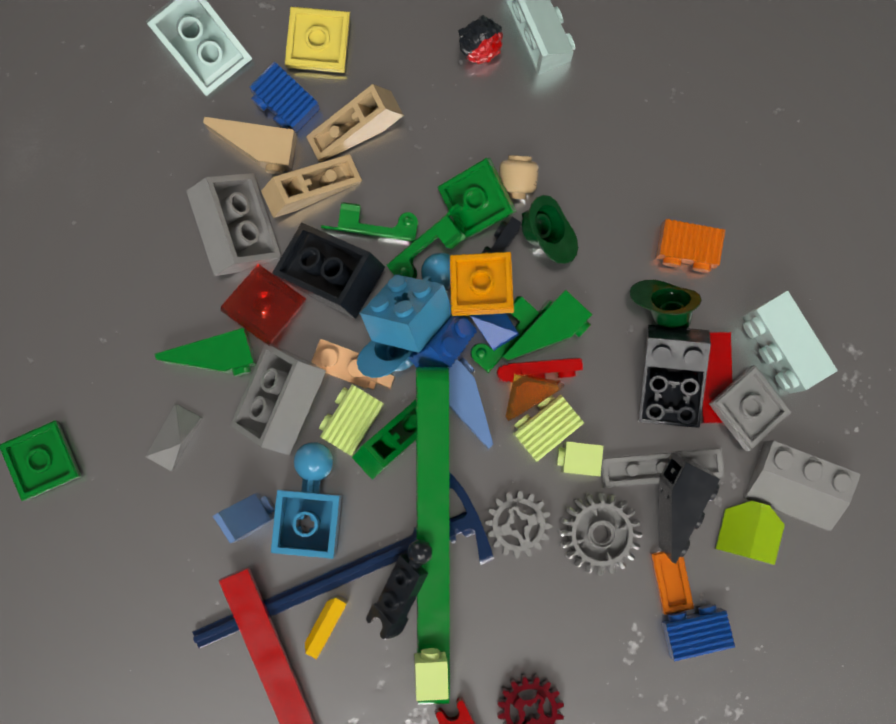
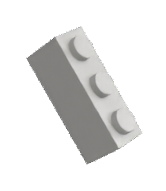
M254 173L205 177L186 191L214 276L238 273L281 258Z
M265 343L230 426L262 448L290 455L305 418L309 414L315 395L322 384L326 370L290 352Z
M764 441L744 498L770 505L774 510L831 531L850 505L861 474L777 441Z

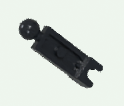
M425 540L412 542L409 545L408 553L399 556L377 603L372 604L366 616L367 623L374 622L376 618L381 620L382 630L380 637L382 639H391L403 632L409 620L407 615L429 574L421 566L432 558L433 550Z

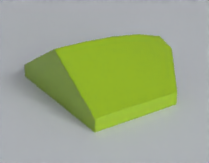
M749 501L725 508L714 549L775 565L785 525L771 506L763 503Z

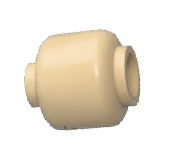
M508 155V160H503L500 163L499 176L509 197L512 199H526V193H533L537 189L539 167L537 163L532 162L531 156Z

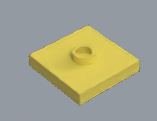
M290 7L285 67L345 73L350 12Z

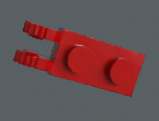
M581 358L508 363L498 367L496 374L499 380L503 382H516L521 375H527V380L546 379L545 373L557 372L558 378L576 377V371L583 370V363Z

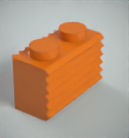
M665 219L661 224L656 259H662V264L666 266L680 267L681 263L693 265L692 270L708 273L711 269H715L720 265L725 229Z

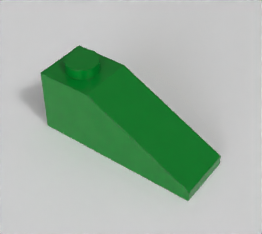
M565 290L502 357V360L506 363L567 341L574 334L579 338L591 326L587 320L593 314Z
M245 328L155 353L156 360L164 363L227 374L233 373L234 377L251 373L250 367H254L257 364L249 333Z
M416 399L364 443L352 456L354 461L372 480L416 441Z

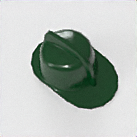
M547 195L536 197L531 203L530 209L522 213V232L524 237L532 245L540 246L544 253L554 262L559 264L572 262L577 256L579 248L574 229L555 199Z
M659 280L639 281L632 285L629 291L631 299L637 305L651 310L654 321L659 326L666 328H689L693 311L702 302L700 294L696 291Z

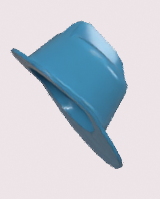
M370 341L358 355V370L370 378H380L394 371H404L413 365L409 359L413 351Z

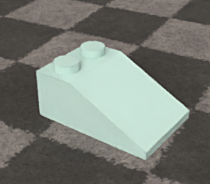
M170 0L146 20L148 26L206 96L252 60L248 52L206 0Z

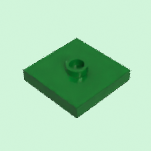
M491 158L481 160L437 187L448 210L457 203L464 207L459 213L452 215L455 224L465 235L464 240L470 239L517 212Z
M57 420L0 444L1 453L21 501L29 500L81 477L62 428Z

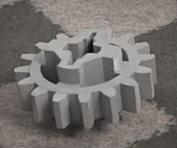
M518 491L516 498H513L508 492L506 493L507 501L502 502L497 498L495 502L498 508L496 510L488 509V512L493 515V519L486 520L485 524L492 526L493 530L486 534L487 537H496L493 543L494 548L499 547L501 544L504 546L503 555H507L510 550H513L515 558H519L521 551H525L526 555L530 557L532 556V547L542 550L539 541L541 539L549 540L544 531L545 529L552 528L551 524L545 523V518H548L551 514L550 512H542L540 510L545 504L543 501L536 504L533 503L534 494H530L527 499H523L522 491ZM518 503L528 505L535 513L526 515L520 512ZM507 507L508 517L505 523L498 525L499 516ZM514 510L516 515L521 520H526L527 523L522 526L523 538L516 529H511L510 527L514 523ZM539 523L537 534L530 541L529 533L531 528ZM510 534L517 537L519 545L508 543L502 536Z

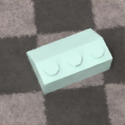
M505 0L538 75L571 62L575 44L570 33L565 34L561 25L563 17L558 6L553 7L551 0Z

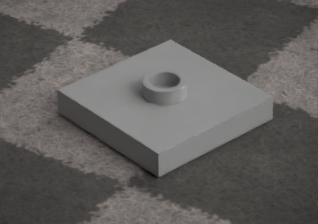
M756 365L746 369L709 403L745 451H751L792 413Z

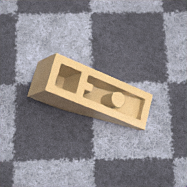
M372 84L306 137L318 161L322 162L382 133L404 115L390 90Z
M204 117L203 123L211 133L262 168H266V172L281 175L284 171H292L297 143V135L293 129Z
M349 154L274 176L261 192L273 218L298 211L361 183L362 179Z

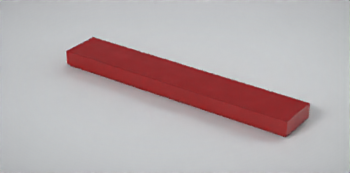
M247 567L220 578V586L279 724H315L250 568Z

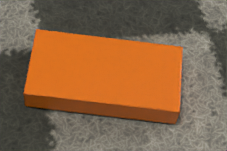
M663 551L650 553L662 614L666 615L694 609L684 557H679L677 563H673Z

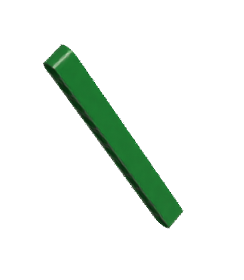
M416 367V540H425L433 550L430 561L421 565L429 574L417 595V653H421V650L428 648L438 649L440 652L446 653L449 699L418 701V705L449 704L448 367Z

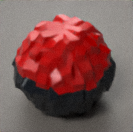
M481 15L479 19L473 20L465 28L463 27L458 30L460 51L470 62L477 64L489 63L491 59L501 53L500 50L503 45L502 26L495 23L492 18L489 19Z

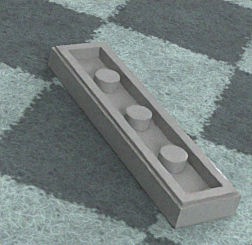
M722 447L673 451L705 467L718 478H725ZM673 452L603 457L601 466L602 488L658 484L659 478Z

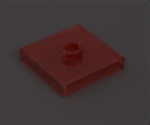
M258 264L222 304L220 311L270 346L304 306L307 299Z

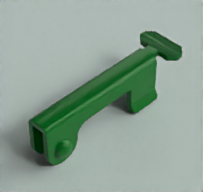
M342 202L338 227L321 225V228L414 242L418 219L413 213L405 212L400 215L397 225L392 228L358 223L361 206L359 204Z
M458 203L453 205L445 216L386 264L393 275L416 279L417 269L413 264L414 258L438 237L445 247L453 249L464 240L465 235L450 218L452 215L459 213L464 207Z
M517 296L514 300V313L510 314L519 321L515 326L519 335L495 351L484 343L475 344L470 352L472 359L489 373L536 319L550 307L552 301L547 300L538 312L522 296Z

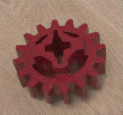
M522 675V683L520 684L514 679L510 680L512 689L503 688L501 690L506 697L505 700H497V705L504 708V710L497 712L498 719H506L503 724H556V720H564V715L557 711V709L564 707L562 700H555L560 694L558 689L549 691L551 682L547 679L543 684H540L538 675L533 677L532 682H528L526 675ZM534 689L532 694H520L521 691ZM546 697L551 704L550 715L543 709ZM511 704L518 711L514 722L510 717ZM535 704L537 713L533 714L530 712L526 716L524 706L531 707Z

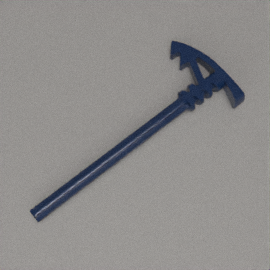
M449 472V490L453 489L466 509L465 512L450 518L449 506V540L454 544L456 543V535L462 533L467 538L475 534L480 565L494 560L488 538L469 496L457 479ZM413 527V533L404 539L263 600L270 617L397 562L399 556L408 553L409 545L416 541V527ZM233 614L194 630L192 633L194 636L193 640L200 649L240 630Z

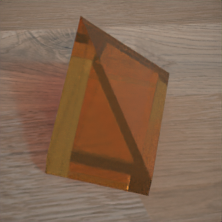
M515 374L505 417L508 421L514 419L560 391L565 385L560 380Z

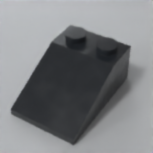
M301 222L273 270L272 275L331 308L356 319L384 271L385 266L371 252Z

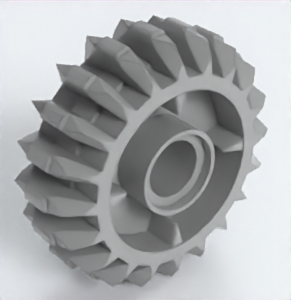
M598 492L597 501L595 502L592 494L588 493L586 494L588 504L584 505L583 501L577 498L575 504L579 510L575 511L571 507L566 509L573 516L571 520L561 518V523L569 525L568 530H559V535L568 536L569 540L561 542L560 545L562 548L570 546L572 548L565 556L567 559L578 556L574 563L576 568L581 567L586 562L585 572L588 574L592 572L594 566H596L598 576H603L604 566H607L610 574H615L614 564L617 563L621 569H625L627 566L622 558L626 556L634 561L635 556L629 552L630 548L632 547L636 550L641 548L640 544L633 542V537H643L642 532L633 531V527L641 525V521L638 519L630 521L629 518L636 513L635 509L631 508L624 512L627 501L622 499L616 506L617 496L615 494H610L608 501L605 502L604 492ZM599 525H604L608 530V537L603 542H596L593 538V531Z

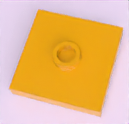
M511 252L450 255L452 316L514 313Z

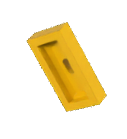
M339 595L328 599L305 641V653L317 660L348 600Z

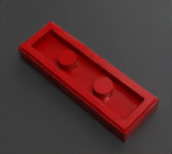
M710 332L711 346L701 424L723 423L709 403L733 382L731 332Z

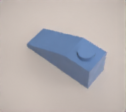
M462 357L460 360H455V363L449 368V407L484 446L489 449L493 445L477 384L471 374L475 370Z
M255 493L218 512L213 518L231 544L245 539L274 520L272 512L275 511V508L266 495L261 497L259 493Z

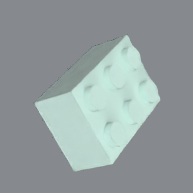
M789 291L772 298L742 316L745 321L743 327L750 338L756 339L761 347L759 353L766 364L773 366L777 373L775 379L778 385L784 391L787 390L789 394L805 391L838 371Z

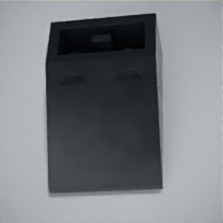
M648 325L639 422L700 428L711 346L709 330L681 327L666 328L659 325Z
M675 452L672 453L659 478V547L673 563H677L679 557H683L687 553L690 546L689 538L693 530L701 526L705 517L703 511L708 502L715 499L720 488L718 484L720 479L705 467Z

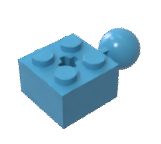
M435 253L430 255L424 261L421 268L422 280L395 274L360 312L371 341L418 353L425 347L452 315L451 304L446 293L447 290L451 289L449 254Z
M306 443L297 450L294 456V468L302 478L301 491L277 490L271 553L330 559L336 557L342 495L320 493L321 480L328 476L333 467L332 454L321 443ZM306 515H309L310 520L314 521L315 524L314 527L309 529V532L305 531V526L300 525V520L305 519Z

